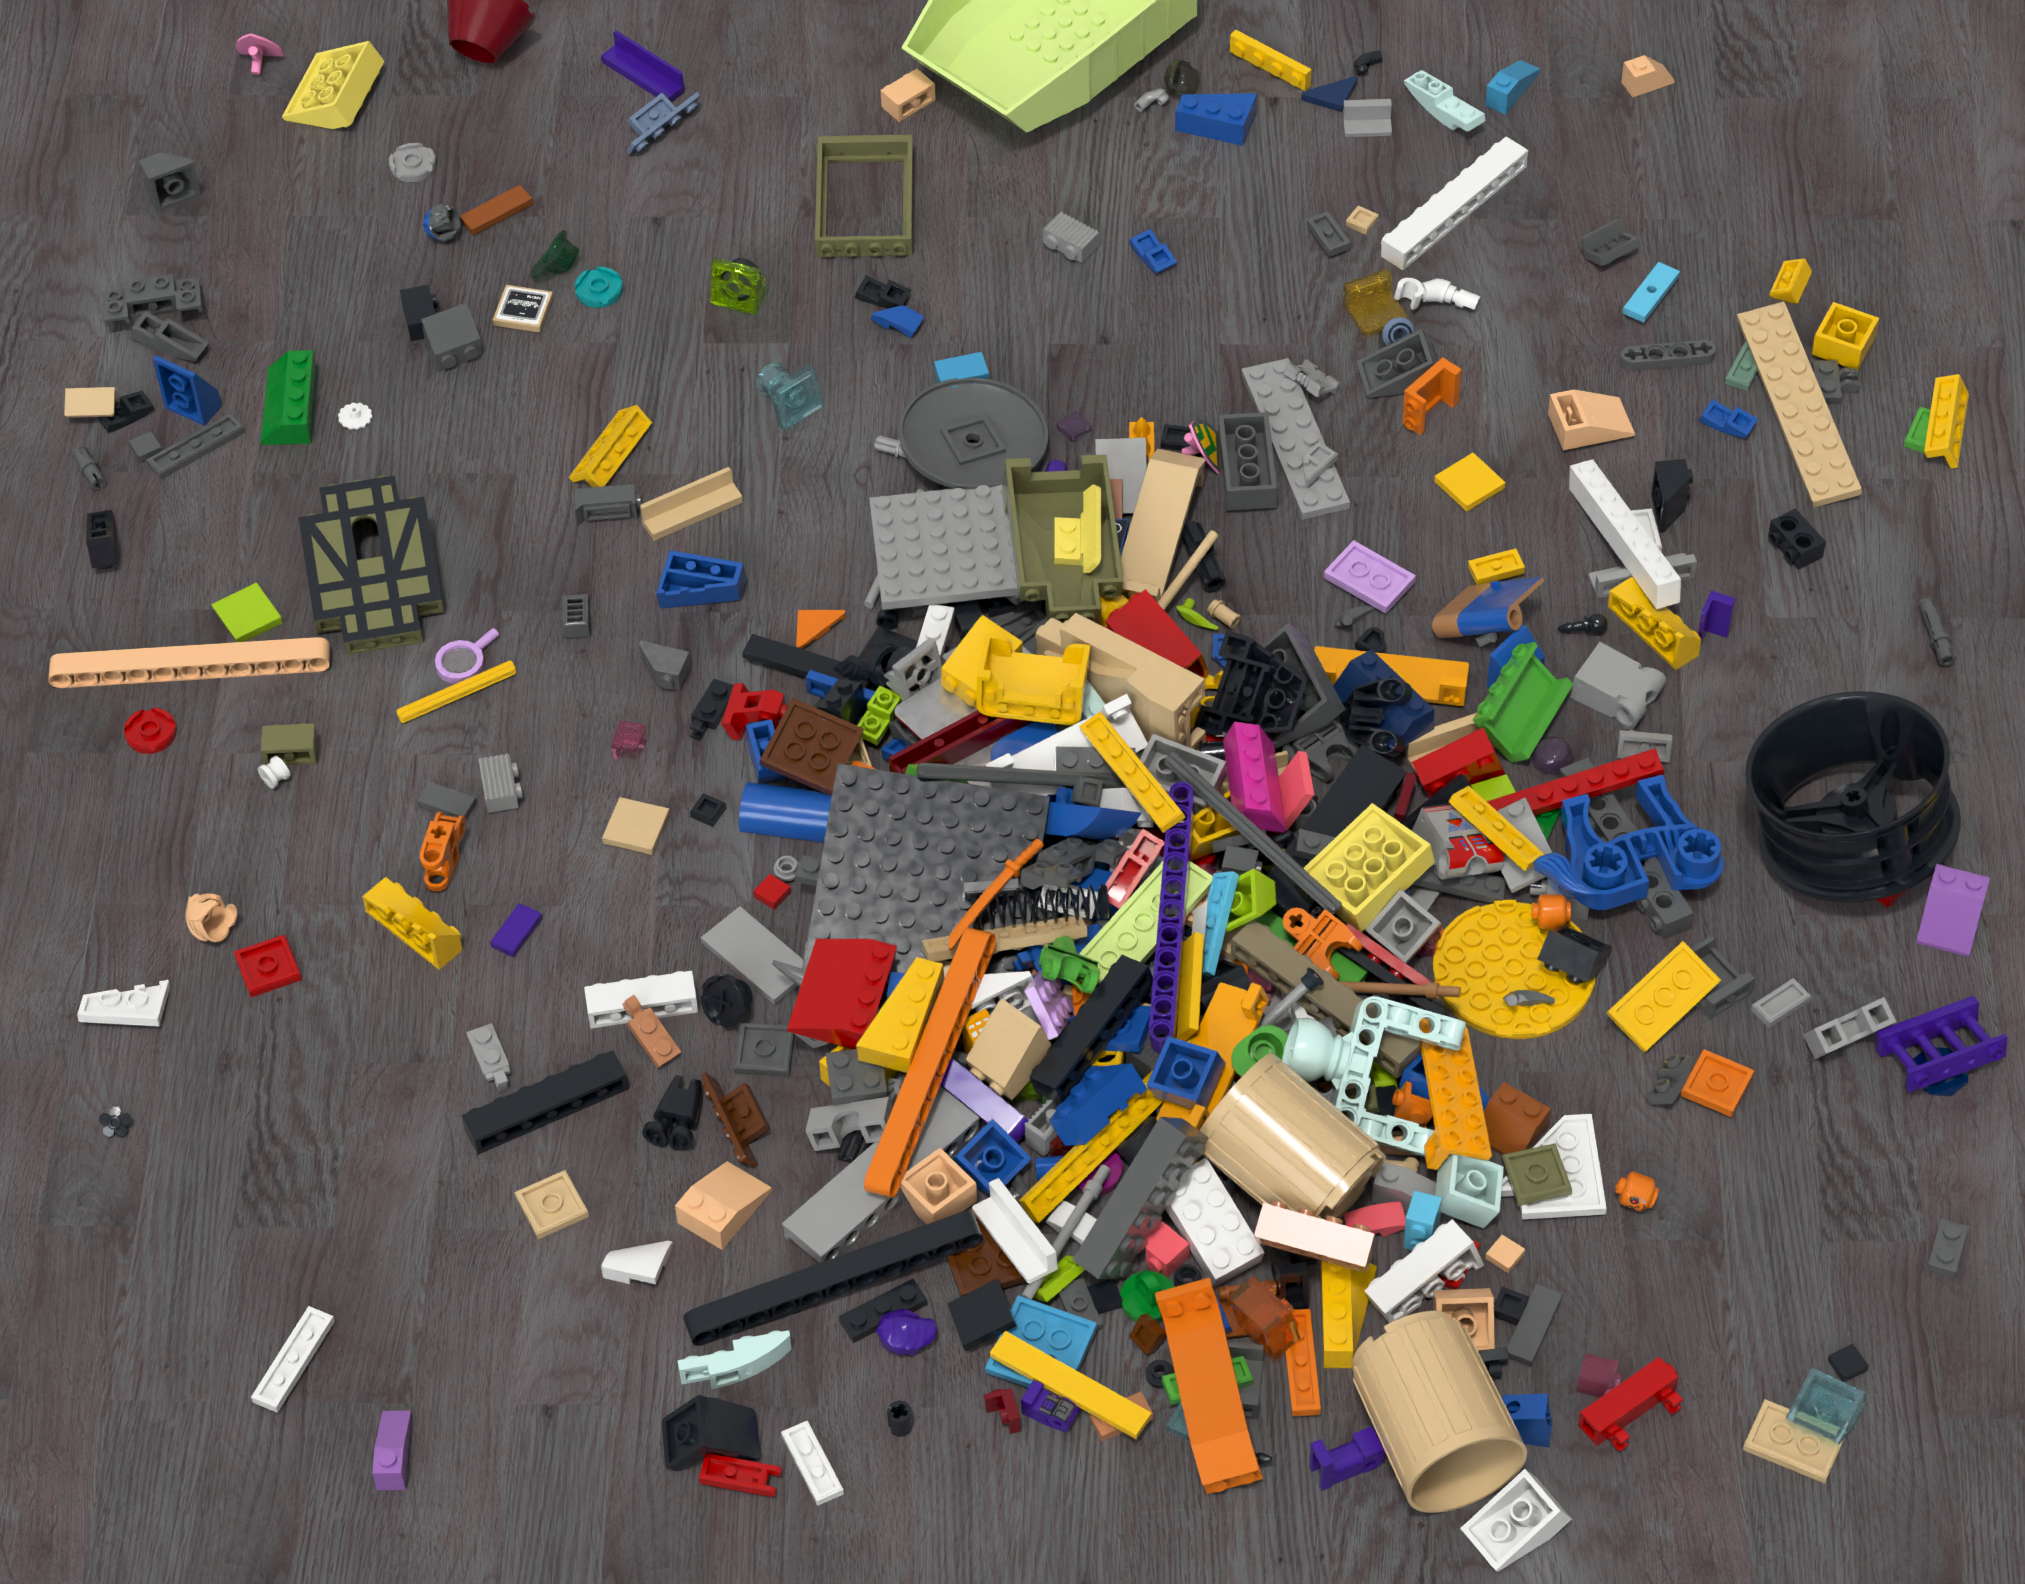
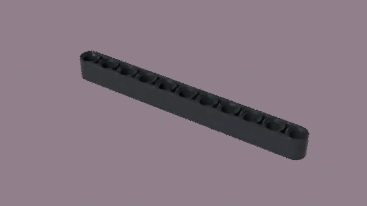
M963 1211L699 1306L685 1313L683 1320L693 1345H705L973 1248L982 1242L983 1235L973 1212Z

